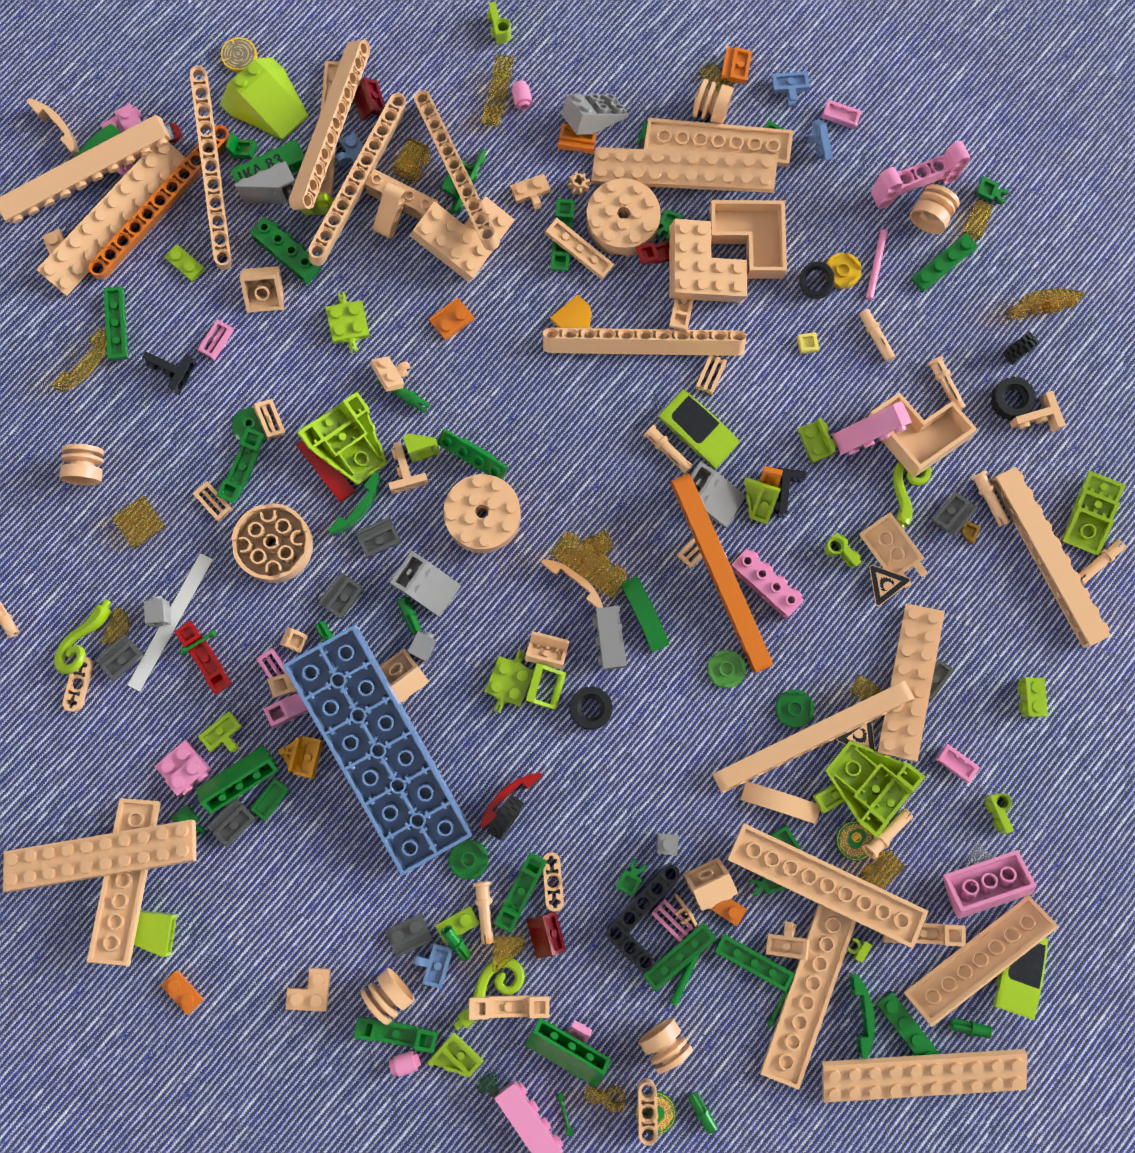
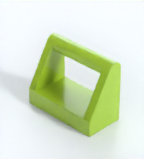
M410 433L402 436L412 463L440 453L437 440L434 437Z
M537 663L526 702L556 710L566 672ZM543 671L558 675L550 704L535 699Z

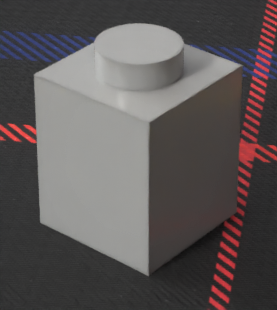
M160 596L151 597L150 600L144 601L145 624L151 627L171 625L169 602Z
M418 631L408 653L427 663L437 643L433 639L434 635L427 631L423 633Z
M657 833L656 853L677 856L679 835Z

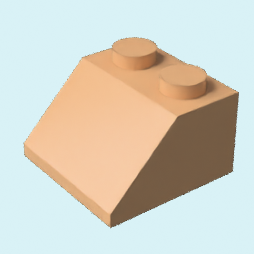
M280 266L242 269L240 283L247 313L284 310L283 282Z
M405 648L380 666L400 703L429 682Z
M719 858L683 874L701 911L711 909L715 904L730 900L734 895L738 894L730 873Z

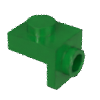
M230 133L226 141V149L233 159L251 160L254 157L258 145L256 141L238 139L235 133Z

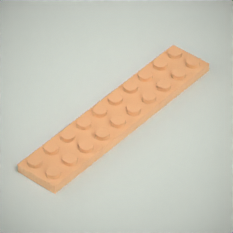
M170 142L164 147L152 149L149 155L142 156L36 270L63 294L68 296L90 272L88 266L93 258L182 163L185 157Z
M596 147L591 182L592 184L603 185L614 179L625 178L641 182L647 187L774 193L778 155Z
M186 820L4 851L3 892L8 893L197 861L196 821Z
M745 823L742 824L727 858L728 861L910 948H914L928 914L926 909Z
M820 904L817 905L806 939H809L807 960H798L794 972L795 975L790 983L789 992L782 1006L760 1070L761 1075L798 1090L800 1089L856 921Z
M1025 1049L822 1061V1098L824 1103L1026 1090L1027 1052Z

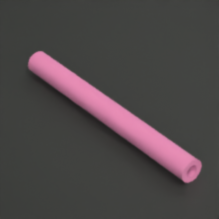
M881 229L866 294V299L872 300L874 297L888 232L885 229Z

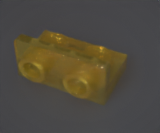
M883 849L872 864L869 863L862 869L861 872L863 874L860 878L881 889H885L906 866L893 854L894 852L891 849Z

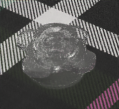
M976 845L973 853L968 856V860L975 864L992 859V854L984 850L981 845Z

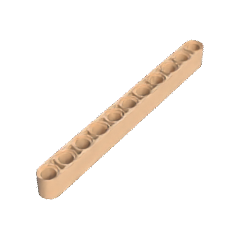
M366 40L351 41L345 47L289 197V204L293 210L312 209L370 54V46Z
M194 66L190 70V80L213 258L219 269L227 270L232 265L209 81L206 70L201 66ZM202 75L203 79L196 80L195 77ZM200 93L206 94L204 98L197 97ZM203 111L208 112V115L204 117L199 114ZM208 129L211 131L208 135L202 134L203 130ZM208 147L213 149L211 153H206L204 150ZM208 166L216 167L214 171L206 170ZM211 184L218 185L214 190L209 189ZM213 202H219L220 206L218 208L211 207V204ZM216 220L223 221L221 226H215L213 223ZM223 238L225 242L219 245L216 243V240ZM221 256L228 258L225 263L218 261Z
M418 91L414 96V101L484 248L488 251L495 250L499 246V238L428 91Z
M395 93L389 98L308 249L311 264L321 266L325 263L365 188V182L372 170L376 168L403 118L406 98L402 94ZM347 192H352V193H354V194H353V195H348V194H346V193H347ZM339 207H344V208H346V209H345V210H339L338 208H339ZM331 222H336V223H338V224H337V225H331L330 223H331ZM323 237H328L329 240L324 241V240H322V238H323ZM315 252L321 253L320 256H314L313 254Z
M547 328L543 331V350L547 353L740 356L745 351L747 335L738 330L685 331L674 329Z
M900 682L713 774V777L721 793L727 792L910 703L915 698L906 682Z

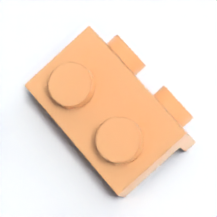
M533 631L525 661L562 670L569 640Z

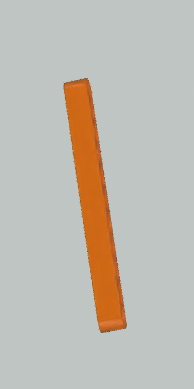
M223 125L215 126L216 136L218 134L226 135L223 139L216 137L218 155L226 148V141L229 138L228 129ZM199 144L89 263V271L95 279H106L202 174V165L196 166L192 164L194 160L201 161ZM183 173L189 174V177L186 179H182L180 176ZM171 186L177 187L175 192L168 191ZM158 200H165V203L163 205H156V202ZM146 213L153 214L150 219L143 218ZM134 226H139L140 230L138 232L131 231ZM123 239L128 240L127 245H125V246H120V245H119V242H120L121 240H123ZM109 253L116 254L114 259H106ZM96 267H103L101 273H94Z
M687 473L671 480V487L752 671L756 674L773 666L769 652L691 475Z

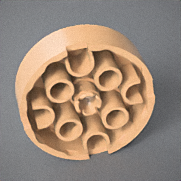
M621 178L604 183L592 194L587 206L586 225L591 240L599 249L610 255H625L627 257L638 254L636 247L653 242L657 235L661 215L659 202L655 194L646 185L636 180Z
M487 474L472 475L459 481L448 493L444 503V520L451 537L462 548L474 553H491L509 544L517 534L521 521L520 504L515 491L504 480ZM483 510L488 513L485 518L477 516Z
M276 503L259 505L247 511L237 522L232 534L233 555L239 566L252 577L267 583L285 582L297 576L307 566L313 552V537L306 522L293 509ZM276 539V545L268 547L269 542Z

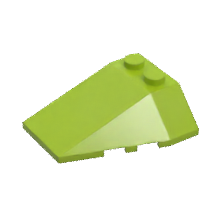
M272 57L257 58L250 62L228 82L220 102V106L231 117L237 120L240 119L252 127L260 128L263 132L280 140L286 139L309 117L284 68Z
M355 392L333 409L297 432L308 449L356 485L387 464L381 443L378 441L375 433V425L372 424L369 415V407L358 392Z
M852 741L847 743L825 770L859 824L875 838L880 835L892 817L926 777L909 763L873 751V749Z

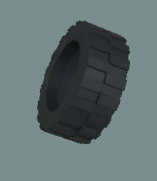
M1021 377L1004 379L994 388L991 394L992 398L990 401L993 410L1001 418L1013 420L1017 416L1029 413L1035 406L1036 392L1032 384L1030 385L1029 381ZM1009 390L1018 391L1022 396L1021 405L1018 407L1007 405L1004 400L1005 393Z
M595 686L584 687L578 690L571 699L570 715L572 720L583 729H599L608 722L612 715L613 706L611 698L601 688H596ZM590 698L597 700L601 707L600 713L593 718L586 717L581 710L582 703Z
M510 795L491 822L487 832L501 840L518 817L525 803Z

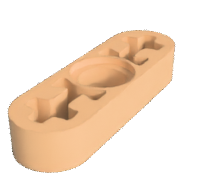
M85 657L84 663H87V667H80L69 676L63 698V707L67 711L78 712L84 705L94 666L92 659L89 657ZM76 673H83L85 674V677L81 675H76ZM78 678L82 679L83 686L80 689H75L73 686L74 681ZM71 692L80 693V696L71 694ZM70 700L76 701L77 705H73L72 707V705L69 704Z
M549 852L544 855L543 859L548 860L549 856L557 859V863H554V870L558 869L559 873L551 872L546 874V870H550L549 864H546L543 869L546 906L551 911H559L564 904L560 858L556 853ZM550 876H556L559 879V884L556 887H550L547 884V879ZM560 889V893H556V898L561 902L554 908L553 904H549V901L552 900V893L548 894L547 890L556 891Z

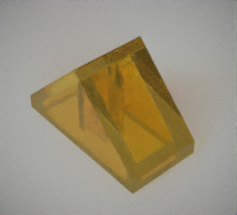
M494 936L492 967L495 974L525 949V939L523 937Z

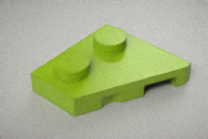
M326 193L318 194L312 209L299 211L304 215L327 214L335 199ZM339 207L338 209H339V210H345L346 208H344V207Z
M746 477L744 485L746 486L749 518L768 524L781 489Z
M453 1032L429 1059L427 1064L430 1066L436 1065L445 1068L446 1071L457 1072L469 1078L484 1060Z

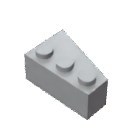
M619 605L596 608L595 617H592L593 628H597L598 633L597 636H594L595 645L600 647V655H597L598 665L602 666L603 671L626 668L627 666Z

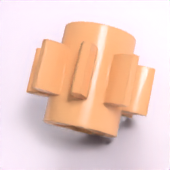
M576 172L573 177L569 176L570 183H568V189H572V195L578 194L582 196L584 192H589L588 185H590V179L585 178L586 173L578 174Z

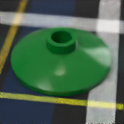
M254 408L241 410L233 419L232 431L239 441H241L247 427L246 424L249 421H252V425L248 428L264 434ZM261 411V412H262V415H263V417H264V420H265V422H266V425H267V427H268V430H269L270 428H269V425H268L267 420H266V418H265V415H264L263 411Z

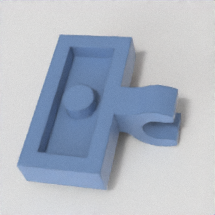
M808 71L778 73L771 76L773 94L788 93V106H796L797 92H805L810 89Z
M819 119L812 122V135H805L806 141L809 144L816 143L815 152L817 156L827 161L833 158L826 122Z
M355 132L339 140L341 147L345 151V153L341 152L335 156L336 162L340 167L345 166L349 162H352L354 165L364 146Z
M434 943L430 958L416 954L413 964L427 968L422 984L442 989L453 951L448 946Z

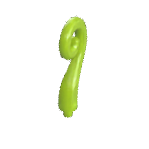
M898 462L893 471V486L899 503L896 520L904 529V527H909L911 523L913 508L903 483L905 468ZM931 466L923 471V475L920 478H913L907 471L906 478L908 482L914 486L924 485L931 477Z
M104 599L101 605L97 604L90 617L62 640L54 656V666L59 673L71 674L82 666L86 657L85 649L80 645L73 644L105 623L111 613V610L108 609L111 604L109 600ZM76 654V658L72 663H65V656L72 658Z
M509 957L498 958L490 962L478 978L473 997L485 996L491 976L502 968H508L513 971L515 981L511 986H505L503 981L506 974L500 972L494 981L495 988L504 995L516 993L522 987L525 979L522 965ZM469 1006L458 1014L459 1020L453 1024L457 1030L463 1026L467 1029L476 1021L468 1019Z

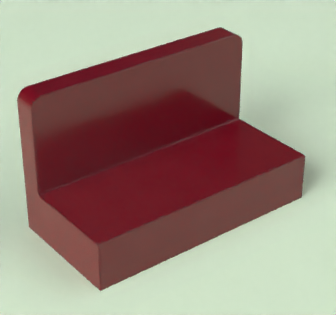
M365 77L360 80L354 95V102L361 121H365L371 114L380 116L385 108L378 81Z
M556 911L527 919L537 959L555 956L566 951Z

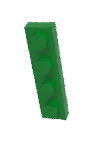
M967 233L964 234L916 273L911 280L922 292H925L975 251L979 245Z
M122 286L103 288L107 359L109 361L129 359L124 288Z
M702 923L657 962L650 971H647L642 976L653 990L657 992L717 940L716 936L705 923Z
M724 933L714 950L715 953L785 992L795 975L790 970Z
M892 991L875 1003L915 1056L940 1054Z

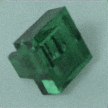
M492 1070L477 1083V1089L481 1094L487 1091L493 1098L499 1093L500 1089L496 1085V1082H498L496 1072Z

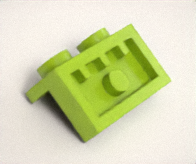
M818 418L815 422L797 429L811 464L831 457L836 452L835 441L830 439L828 425L826 422H823L822 418Z
M1045 677L1020 678L1017 690L1021 697L1019 711L1022 713V717H1047Z

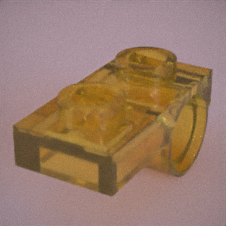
M607 530L601 531L572 546L580 564L615 549Z
M586 1084L583 1094L587 1102L594 1105L598 1103L605 1105V1109L612 1113L617 1111L623 1112L626 1098L622 1087L612 1085L607 1089V1092H603ZM619 1092L621 1094L620 1100H611V1094Z

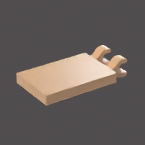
M891 512L859 534L884 569L906 576L904 573L914 567L921 577L928 574L921 564V561L925 558ZM911 582L908 583V584L905 586V588H907V587H909L910 585H912V583H911Z

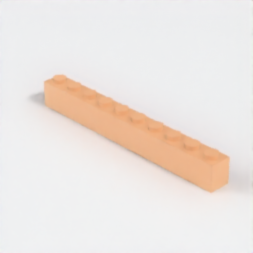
M154 115L0 197V213L3 219L13 224L19 223L24 220L23 217L38 213L40 208L52 206L55 204V200L69 197L72 191L86 188L87 184L91 181H99L103 178V175L118 171L120 166L135 162V158L141 155H149L152 149L166 146L168 144L167 141L172 138L162 118Z
M1014 467L990 480L1082 647L1092 646L1110 637L1108 625L1102 621L1099 609L1092 603L1088 590L1080 582L1079 574L1074 571L1069 556L1061 548L1060 540L1052 532L1050 522L1043 516V510L1034 500L1033 492L1025 484L1021 471Z

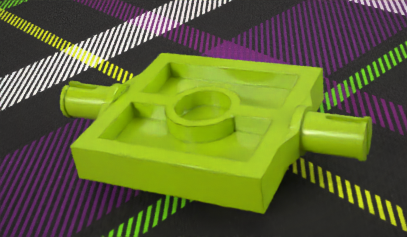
M341 292L337 293L339 303L325 307L333 344L348 343L350 353H353V347L356 353L358 352L356 341L370 337L362 300L347 302L345 292H342V297Z
M518 650L514 660H508L501 656L498 657L485 688V693L497 699L493 709L497 713L501 714L504 703H511L520 707L533 677L534 670L522 664L526 654L523 651L520 656L522 650Z

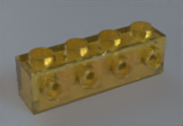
M564 531L550 551L551 556L612 598L626 581L628 574L623 567L611 563L607 556L595 552L591 545L588 543L584 544L578 540V537L572 532Z

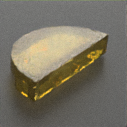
M116 606L102 638V643L113 644L129 632L130 620L126 612Z

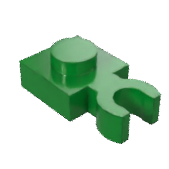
M983 176L979 180L974 195L988 202L994 199L997 204L1002 205L1006 200L1002 199L1001 195L1006 196L1009 194V191L998 189L999 183Z
M666 209L659 223L660 229L657 233V239L661 235H666V242L668 243L669 226L674 219H682L683 215Z
M189 805L184 806L171 817L174 822L195 820L198 823L200 821V818ZM196 824V831H200L202 835L206 834V830Z
M633 859L630 863V872L624 869L615 886L632 897L642 881L638 874L642 873L646 868V865L642 864L640 869H636L634 866L637 861L636 859Z
M762 876L761 881L756 879L748 881L749 884L756 883L758 886L756 891L751 892L752 895L760 894L763 889H765L766 895L786 890L785 887Z

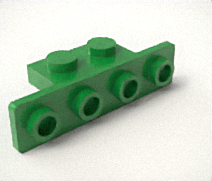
M485 149L478 152L472 165L461 159L472 183L479 174L477 173L478 168L482 167L486 160L484 156L487 151ZM447 173L440 190L454 198L448 212L451 215L458 214L463 206L462 200L449 173Z
M445 428L441 431L437 441L439 446L487 475L496 476L503 480L508 469L507 465L498 461L494 455L469 440L462 439Z

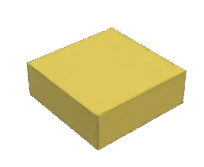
M816 332L799 334L797 336L800 354L819 351Z

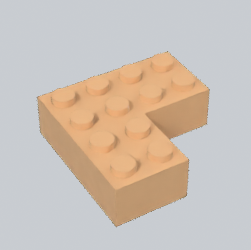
M485 196L481 202L500 241L514 222V219ZM435 201L409 235L468 282L474 278L492 252L484 248L470 217L462 224Z
M711 200L709 207L711 244H746L747 279H783L787 271L785 201Z
M674 219L669 226V299L741 303L747 297V260L711 258V221Z
M900 392L869 414L871 416L893 404L903 402L911 423L905 425L906 429L897 434L894 431L890 432L891 437L882 440V442L913 478L968 441L977 430L953 401L923 420Z

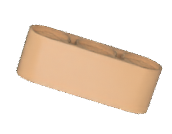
M391 182L385 186L373 225V231L388 239L394 236L407 196L406 190Z
M644 1078L639 1081L637 1086L638 1135L640 1141L648 1146L653 1145L658 1137L657 1089L651 1079ZM645 1085L652 1087L650 1094L646 1095L641 1092ZM645 1107H651L653 1112L649 1116H644L642 1110ZM651 1129L653 1134L651 1137L646 1138L642 1136L643 1131Z

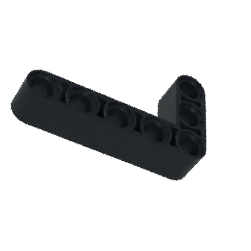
M672 864L664 865L606 928L607 938L643 972L650 971L653 968V957L629 932L679 879V869ZM668 868L675 870V876L672 879L665 877V871ZM654 883H660L662 887L661 891L657 894L651 891V886ZM642 897L648 900V905L645 908H639L637 905L638 900ZM628 912L634 914V920L631 923H626L623 919L624 915ZM614 927H618L621 930L617 938L610 936V930ZM627 942L635 944V949L632 952L624 950ZM642 956L649 957L650 962L647 966L639 965V959Z

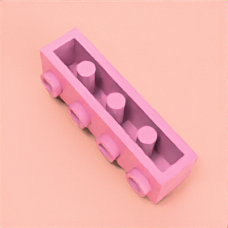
M901 401L832 434L840 454L849 453L850 456L859 452V447L864 446L865 449L874 445V440L876 439L882 441L891 437L889 433L892 431L897 434L905 430V425L911 423V419Z
M746 548L731 564L733 572L782 617L787 619L804 601L802 594L797 589L790 588L787 585V580L780 575L777 576L768 563L761 562L756 552L753 550L749 551Z
M514 1079L495 1094L494 1099L531 1153H563L562 1146L564 1145L558 1135L554 1136L549 1130L552 1128L545 1117L541 1118L538 1113L539 1107L533 1099L531 1101L526 1096L528 1092L521 1082L518 1084Z

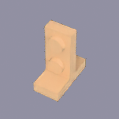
M1046 392L1039 398L1043 409L1017 416L1009 422L1011 428L1019 427L1021 430L1031 426V423L1042 424L1047 421L1051 432L1059 431L1066 426L1054 392Z
M401 441L393 443L395 449L392 450L394 461L398 460L400 467L396 469L400 480L388 483L392 494L428 485L426 473L411 476Z

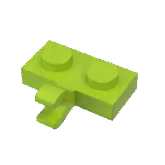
M229 711L198 737L210 752H213L224 743L227 749L234 753L240 747L231 736L243 726L232 712Z

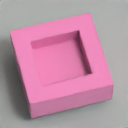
M575 1020L567 1031L569 1035L583 1043H586L592 1032L584 1024Z

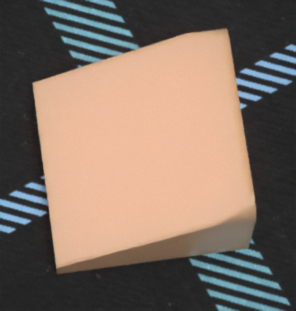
M287 627L280 645L301 653L308 635Z

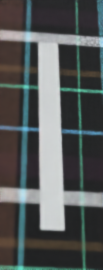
M200 553L170 607L171 625L159 627L128 686L141 691L213 559Z

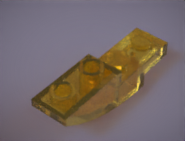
M1045 289L1028 293L1019 301V305L1011 307L1006 313L1008 321L1014 318L1019 320L1027 316V313L1032 312L1035 314L1042 310L1044 314L1050 312L1056 314L1066 306L1072 308L1078 305L1085 294L1084 292L1072 289Z

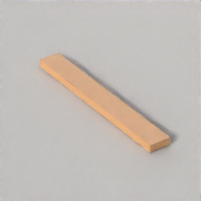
M325 61L321 111L340 62ZM337 144L318 194L326 193L333 197Z

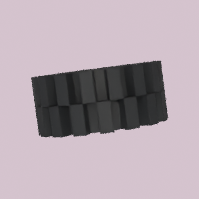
M1029 331L1002 354L1013 365L1036 347L1039 341Z

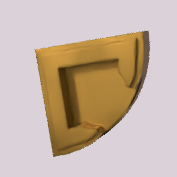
M967 521L961 529L963 538L973 545L981 527Z

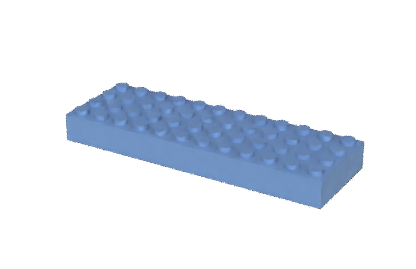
M353 625L283 664L285 671L402 876L473 836L472 828L357 625Z

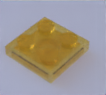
M144 495L112 517L134 549L167 527Z

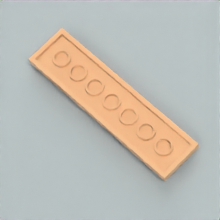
M648 118L644 149L778 155L777 166L789 167L793 130Z
M911 604L905 605L890 687L905 681L915 699L884 715L877 751L880 754L912 762L918 761L945 611Z
M120 798L113 833L157 826L161 803L159 801ZM148 869L104 876L87 962L130 966Z
M1028 895L966 943V947H961L907 989L904 995L932 1027L1055 931L1058 925Z

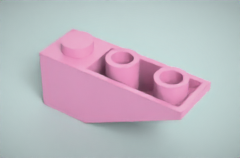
M298 693L263 709L271 727L274 728L309 712Z

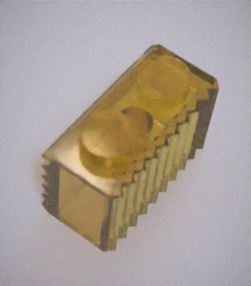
M409 137L393 165L394 174L408 182L414 183L416 179L421 177L424 164H428L431 159L429 146Z

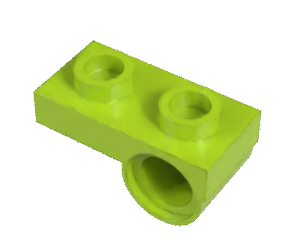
M496 1L490 2L489 11H486L488 22H492V27H490L491 37L495 38L496 45L504 44L511 39V23L506 18H499Z
M838 532L824 545V552L827 556L836 557L840 555L851 570L862 563L858 552L852 550L848 546L847 539ZM835 543L838 546V551H833L830 544Z
M994 793L984 796L986 800L985 807L994 818L993 824L995 829L1000 831L1001 834L1013 832L1014 829L1006 814V811L1012 806L1011 797L1006 793ZM999 797L1003 799L1002 807H999L997 805V799Z

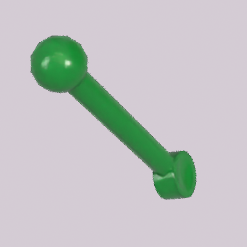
M210 630L209 634L179 650L180 654L183 655L208 638L215 637L216 631Z
M789 988L786 992H783L772 1017L767 1020L768 1026L772 1027L775 1025L774 1020L789 992Z
M558 1093L556 1099L560 1103L566 1125L565 1134L571 1137L573 1129L570 1127L565 1110L564 1095Z

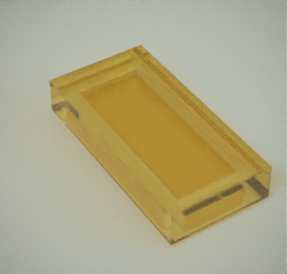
M714 61L699 71V75L703 80L704 78L709 80V88L714 81L716 82L715 91L719 92L722 85L733 87L735 90V87L728 79H720L722 71Z
M976 200L963 234L967 233L970 237L980 240L994 206Z

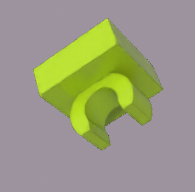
M852 938V941L857 944V948L852 950L848 947L847 951L854 954L852 958L863 963L872 945L864 940L860 942L858 939Z

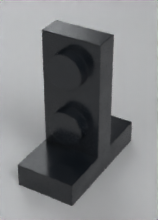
M146 351L142 356L147 363V367L155 371L160 369L165 376L172 378L168 387L173 393L178 395L182 392L197 365L193 357L185 354L179 367Z
M777 468L783 470L778 485V488L781 490L774 506V511H777L776 517L784 518L786 516L790 482L802 483L806 479V471Z

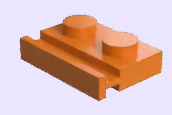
M727 45L720 79L723 80L725 78L730 82L746 85L752 51L737 47L733 49Z
M562 123L558 149L593 154L597 132L594 134L577 135L569 124Z
M458 297L429 318V322L445 341L475 320L474 316Z

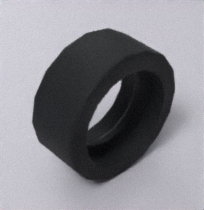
M823 262L809 263L800 273V289L804 295L812 299L826 297L833 290L835 284L833 270ZM813 270H821L828 277L827 285L820 291H813L806 285L807 275Z

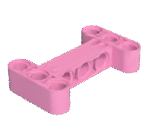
M963 141L952 144L942 156L897 172L895 167L884 170L879 175L871 191L878 209L891 205L896 196L942 179L944 184H948L956 180L971 158Z

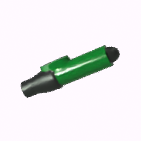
M648 120L643 122L641 134L638 136L637 144L639 149H644Z

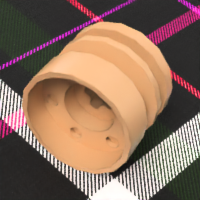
M704 78L696 93L692 117L697 118L700 111H703L701 120L704 121L709 113L711 114V123L723 124L734 88L722 85L719 92L715 91L716 82L713 81L710 89H707L709 80Z
M937 184L927 185L919 197V201L916 202L909 214L910 219L914 225L931 234L943 233L951 220L950 217L953 216L959 206V199L955 193L944 186Z
M66 444L62 446L61 452L63 455L61 460L68 464L60 466L59 479L61 481L75 485H99L102 483L103 470L96 466L103 464V449L86 444Z
M387 968L377 977L380 987L371 982L368 985L369 989L364 988L360 992L370 1012L385 1025L392 1021L391 1016L393 1018L398 1016L395 1005L405 1010L415 1001L406 984L390 968Z
M669 1018L656 1025L638 1041L646 1055L656 1053L650 1062L652 1065H656L655 1070L658 1074L677 1067L693 1051L690 1043L686 1044L687 1039L685 1036L676 1039L681 1029L673 1018Z

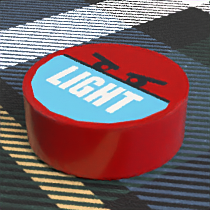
M174 123L166 124L165 126L172 138L168 142L175 143L179 141L182 136L180 128Z

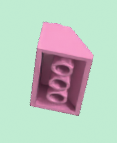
M1018 850L943 875L948 899L957 919L1031 895L1037 887Z

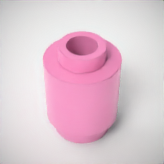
M525 81L515 82L512 88L515 107L520 110H527L533 103L529 85Z
M412 1050L394 1056L393 1059L389 1060V1065L393 1077L397 1075L401 1077L418 1071V1066H421L418 1053L414 1054Z

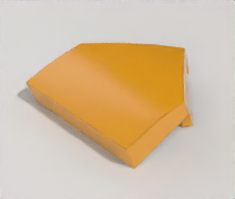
M576 295L552 315L550 319L558 328H590L592 313L590 305L579 295Z
M306 736L297 737L286 747L280 748L278 752L285 760L289 772H293L294 775L315 779L324 740Z

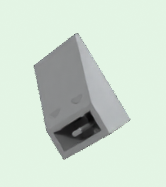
M610 93L567 94L561 115L577 135L594 134L629 117L628 112L616 97Z
M285 161L276 163L265 171H259L249 178H243L234 185L244 203L287 204L289 203V197L295 180Z
M700 461L691 477L709 518L726 528L746 496L717 471Z
M413 551L410 552L390 581L394 588L441 617L461 587L459 583Z

